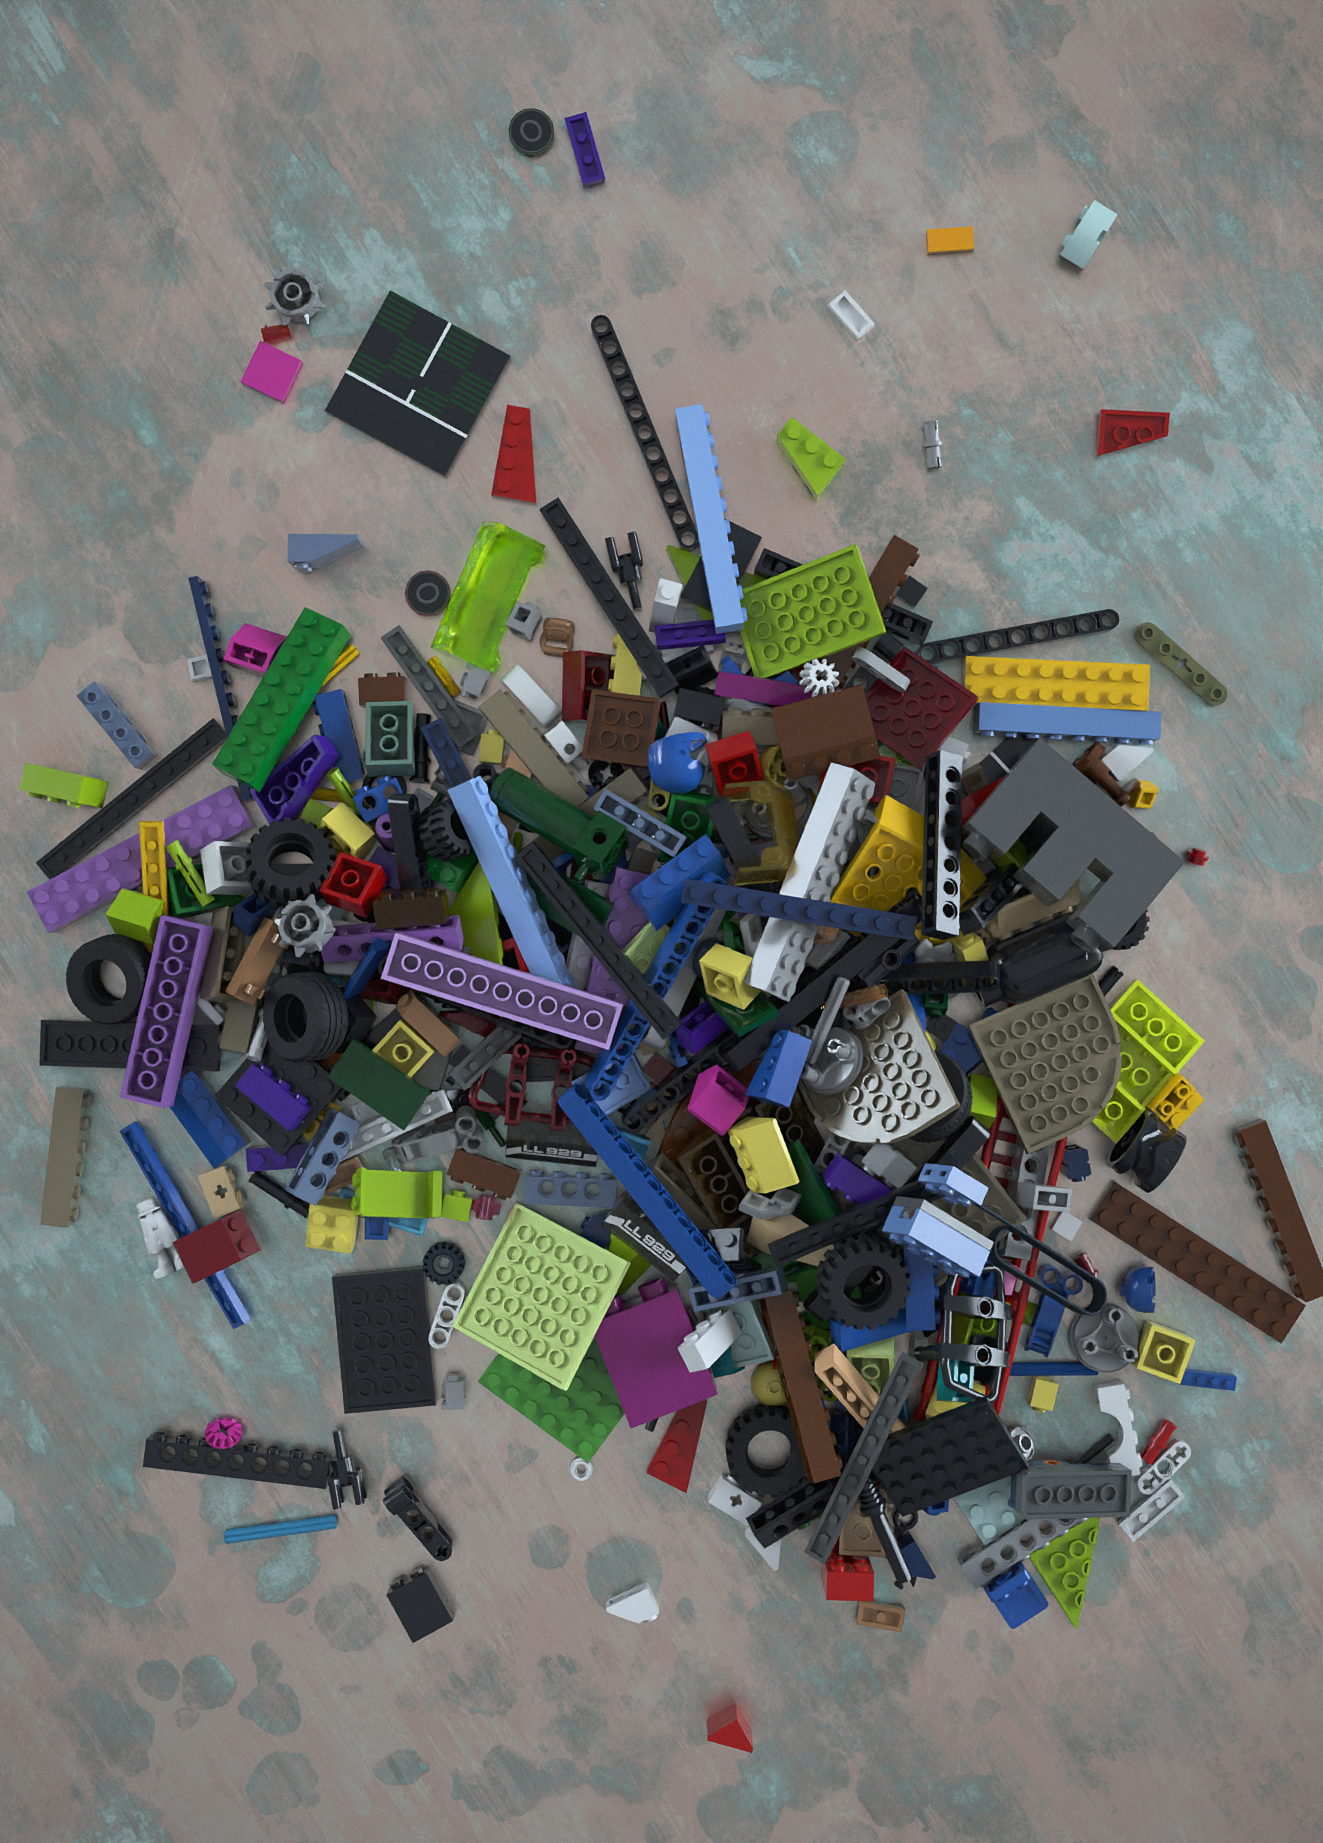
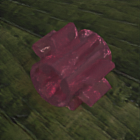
M479 1194V1199H473L471 1210L476 1212L475 1217L478 1219L492 1220L493 1216L499 1215L501 1204H498L496 1197L492 1195Z

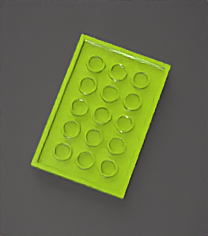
M857 544L742 589L743 599H740L741 608H746L747 621H744V629L740 630V634L754 677L769 679L787 670L790 671L803 666L807 662L810 663L813 659H821L886 633Z

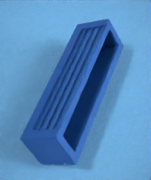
M1186 1368L1181 1383L1178 1385L1235 1391L1237 1377L1230 1373Z

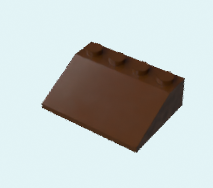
M862 684L771 708L789 781L827 772L831 762L842 766H850L881 757Z

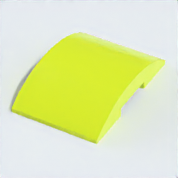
M1135 979L1108 1005L1120 1035V1057H1122V1062L1113 1095L1092 1123L1115 1144L1146 1110V1105L1171 1076L1179 1072L1205 1041L1138 979Z

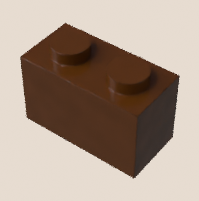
M399 672L387 673V677H378L376 673L364 674V678H358L359 706L362 708H366V702L408 701L407 678L401 676Z

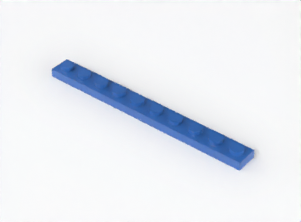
M135 1121L120 1130L122 1137L179 1236L182 1238L200 1229L193 1220L190 1209L181 1199L179 1190L170 1180L167 1169L159 1161L156 1150L147 1140L144 1129ZM224 1269L204 1278L233 1329L251 1320L247 1308L238 1298L236 1289L230 1284Z

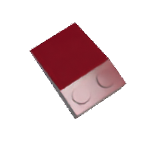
M242 1209L231 1212L172 1242L192 1284L261 1251Z

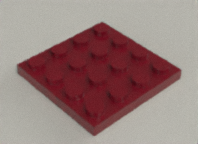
M903 646L889 665L910 680L906 691L899 692L880 679H877L865 694L876 740L922 771L926 766V756L940 749L977 702L978 696Z

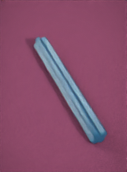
M335 1515L226 1530L224 1532V1542L230 1544L335 1529L337 1527V1518Z

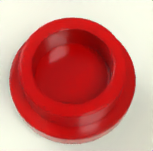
M1193 847L1192 850H1187L1186 852L1188 855L1186 860L1193 864L1204 866L1205 861L1209 860V857L1205 855L1206 851Z

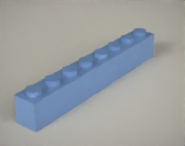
M979 702L975 705L974 732L981 733L982 737H994L995 733L1003 734L1004 738H1017V735H1026V739H1040V736H1049V740L1060 741L1063 740V737H1071V741L1084 742L1085 738H1092L1094 742L1098 741L1099 743H1107L1108 739L1116 740L1117 744H1130V741H1139V745H1153L1154 741L1161 739V712Z

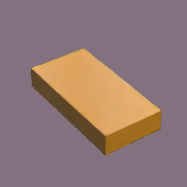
M973 226L927 229L926 231L928 254L974 251Z

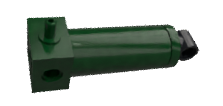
M481 763L475 767L473 771L474 778L481 776V778L485 776L491 777L484 782L488 787L489 796L499 812L575 857L576 866L580 867L574 875L577 881L581 882L587 873H590L604 882L629 847L626 826L601 811H598L593 816L511 767L506 768L501 774L497 773L494 766L489 763Z

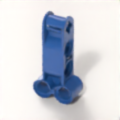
M1047 1263L1041 1265L1037 1270L1038 1279L1043 1285L1067 1300L1069 1295L1079 1294L1083 1289L1082 1279L1073 1271H1065L1061 1274L1055 1266ZM1047 1271H1054L1053 1279L1049 1281L1044 1280V1275ZM1075 1278L1076 1284L1071 1288H1067V1280ZM1041 1293L1032 1324L1025 1339L1024 1350L1041 1353L1047 1358L1052 1349L1065 1306Z

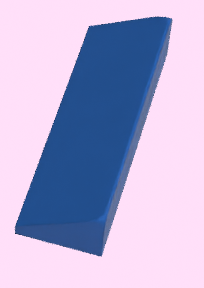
M378 937L373 940L344 986L343 995L345 1000L362 992L377 969L380 960L384 958L390 949V943Z

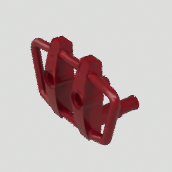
M515 1042L504 1053L512 1054L505 1086V1107L483 1102L477 1098L487 1070L472 1083L468 1093V1100L471 1106L477 1110L505 1116L504 1125L518 1127L519 1120L549 1123L550 1131L564 1132L566 1124L573 1122L558 1103L559 1097L556 1095L555 1090L559 1087L568 1090L572 1086L574 1062H579L592 1068L596 1060L586 1055L575 1053L574 1049L557 1051L528 1047V1043L521 1044ZM528 1056L557 1060L554 1083L551 1090V1114L521 1111L527 1087L526 1070ZM513 1082H518L521 1084L522 1090L519 1093H514L510 1090L509 1085Z

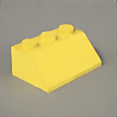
M746 1117L729 1128L730 1143L735 1149L738 1164L743 1170L746 1185L750 1191L768 1193L800 1182L776 1118Z

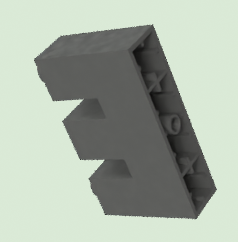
M1041 738L1026 750L961 827V833L967 837L962 842L964 848L981 861H985L988 856L995 861L1004 855L1031 822L1047 834L1046 837L1012 877L1046 906L1060 901L1086 869L1100 879L1099 883L1066 921L1075 930L1070 936L1073 942L1090 954H1093L1096 949L1102 953L1114 948L1185 863L1182 858Z

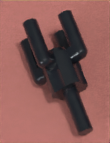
M634 531L627 533L631 553L618 556L614 537L605 538L612 571L618 573L620 585L627 584L633 610L642 608L636 582L642 580L640 567L643 565V558L637 533Z
M334 1430L332 1433L337 1458L330 1460L332 1473L328 1478L332 1508L336 1510L342 1508L341 1503H344L342 1487L352 1485L355 1505L364 1504V1499L367 1498L362 1469L355 1467L353 1455H346L342 1430Z

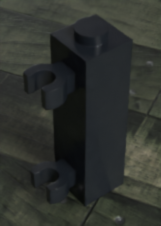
M463 1043L448 1063L455 1067L472 1049ZM491 1065L487 1070L480 1089L498 1102L497 1105L505 1107V1086L508 1078ZM450 1075L445 1080L451 1086L456 1083ZM514 1082L509 1085L510 1090L514 1093H519L522 1090ZM526 1092L524 1093V1098H523V1103H522V1109L524 1108V1106H525V1105L527 1104V1102H528V1101L525 1099L526 1096L528 1095V1093H526ZM489 1113V1116H491L494 1120H496L500 1116L497 1114Z

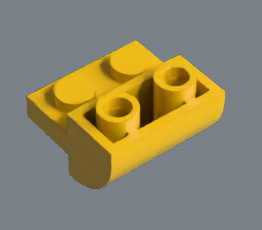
M1177 1073L1146 1105V1109L1155 1114L1169 1130L1172 1128L1178 1130L1205 1099L1183 1075Z

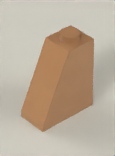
M410 990L399 999L395 1007L400 1015L444 1057L461 1041L449 1021L439 1016V1013L415 992Z

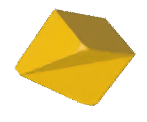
M1138 780L1141 785L1134 792L1128 794L1130 799L1127 803L1133 808L1151 809L1159 788L1151 781Z

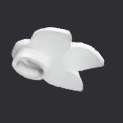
M924 939L915 949L916 963L950 962L956 957V954L952 953L951 941L933 947V944L928 939Z

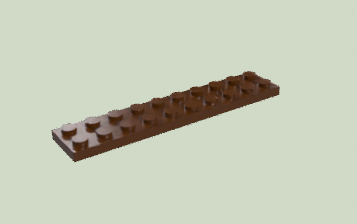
M1113 1180L1088 1217L1092 1222L1281 1344L1306 1307L1305 1304Z

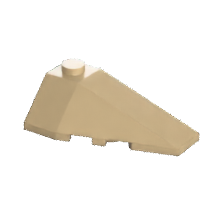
M793 1215L765 1219L753 1217L747 1242L762 1252L771 1255L768 1243L804 1229L809 1225ZM831 1244L795 1261L818 1266L821 1260L825 1261L826 1259L824 1253L828 1249L832 1251L835 1247Z

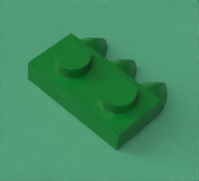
M723 920L725 947L745 955L740 928L734 922Z

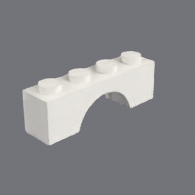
M1120 1379L1094 1383L1093 1390L1096 1406L1100 1411L1113 1415L1119 1427L1115 1443L1104 1451L1106 1463H1121L1132 1470V1476L1140 1475L1139 1467H1142V1460L1140 1454L1136 1453L1135 1444H1138V1437L1136 1431H1132L1131 1422H1134L1132 1408H1128L1127 1399H1130L1129 1388Z

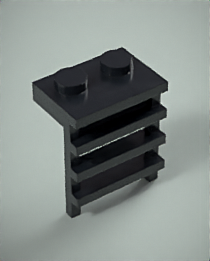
M743 1229L699 1230L732 1272H756L758 1269H761L762 1264L743 1254Z

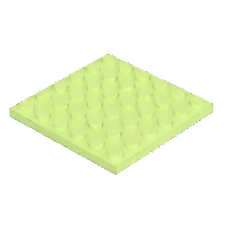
M515 1203L452 1327L560 1389L567 1391L631 1263L525 1206Z

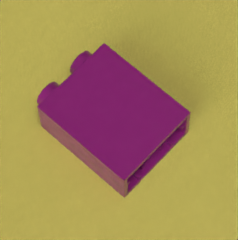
M664 1277L652 1279L638 1286L641 1296L627 1302H623L620 1294H615L594 1335L630 1428L637 1427L718 1395L717 1385L710 1367L690 1373L678 1350V1347L684 1342V1338L693 1333L695 1329L688 1315L677 1282L667 1286Z

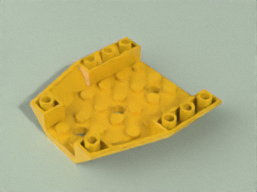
M885 794L873 813L877 821L835 886L831 895V903L887 912L906 896V891L911 887H915L922 895L924 815ZM962 848L960 862V906L986 880V876ZM873 866L878 867L879 870L875 876L870 877L867 875L869 868ZM922 921L915 928V935L919 939V943L924 939H928L933 944V947L956 938L940 940L921 935ZM842 929L856 937L860 933H862L858 931Z

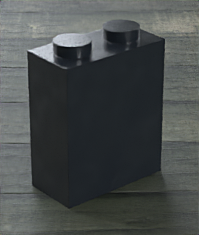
M429 1566L424 1569L419 1567L409 1574L410 1577L404 1580L399 1578L389 1585L390 1588L386 1594L412 1643L453 1622L455 1612Z

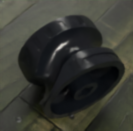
M1147 1109L1116 1144L1114 1143L1107 1158V1166L1118 1174L1132 1171L1135 1174L1134 1184L1144 1192L1149 1193L1155 1190L1173 1170L1184 1151L1187 1137L1175 1128L1166 1132L1158 1128L1159 1118Z

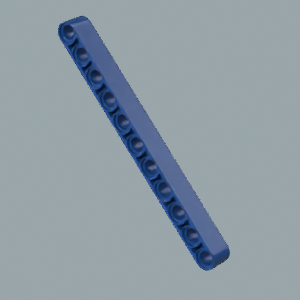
M713 871L704 872L698 880L709 883L716 880V884L726 885V882ZM685 903L644 975L652 986L658 983L655 990L663 1000L716 908L702 906L697 909L698 905ZM693 921L692 926L686 929L687 924ZM681 942L680 947L677 948V949H674L675 945H676L677 943ZM670 962L669 966L666 969H663V966L666 963ZM631 1000L617 1022L609 1050L602 1048L585 1078L584 1086L595 1100L601 1101L610 1095L650 1025ZM635 1023V1026L632 1029L628 1030V1027L631 1024ZM624 1043L621 1049L616 1050L620 1044ZM612 1064L611 1068L605 1070L607 1065ZM601 1084L598 1089L594 1090L596 1085Z
M577 1083L571 1086L558 1099L562 1110L712 1297L720 1299L737 1284V1279L733 1272L588 1091Z

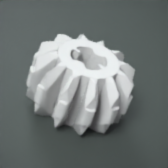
M817 658L812 660V664L807 662L804 665L805 670H802L799 674L804 678L799 682L800 685L807 686L804 693L812 691V697H815L818 693L823 695L834 692V687H837L839 681L835 679L838 677L839 672L832 671L834 664L827 666L826 659L819 663ZM819 676L822 677L820 681L816 679Z

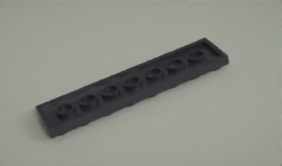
M41 1020L39 1066L126 1068L137 1022L105 1025L95 1021ZM192 1024L182 1070L220 1071L221 1049L218 1044V1037L222 1030V1025Z

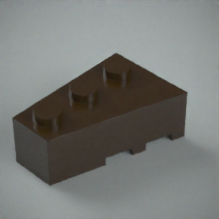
M439 888L382 889L372 902L376 929L446 924L450 918L446 890H439Z

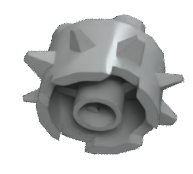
M303 265L298 271L292 268L286 270L281 266L280 273L274 277V282H265L264 286L269 290L271 302L265 308L266 310L277 309L282 316V325L284 326L289 322L301 321L307 325L309 324V318L318 309L325 306L320 301L318 289L324 283L323 281H312L307 274L306 265ZM294 293L298 294L296 298H293Z
M310 894L305 901L296 900L293 902L289 900L288 905L281 912L282 918L275 920L282 937L278 943L279 946L285 944L294 946L296 957H301L304 952L311 953L316 950L321 952L323 950L322 947L333 937V933L336 930L328 914L332 909L331 905L323 908L316 905L313 894Z

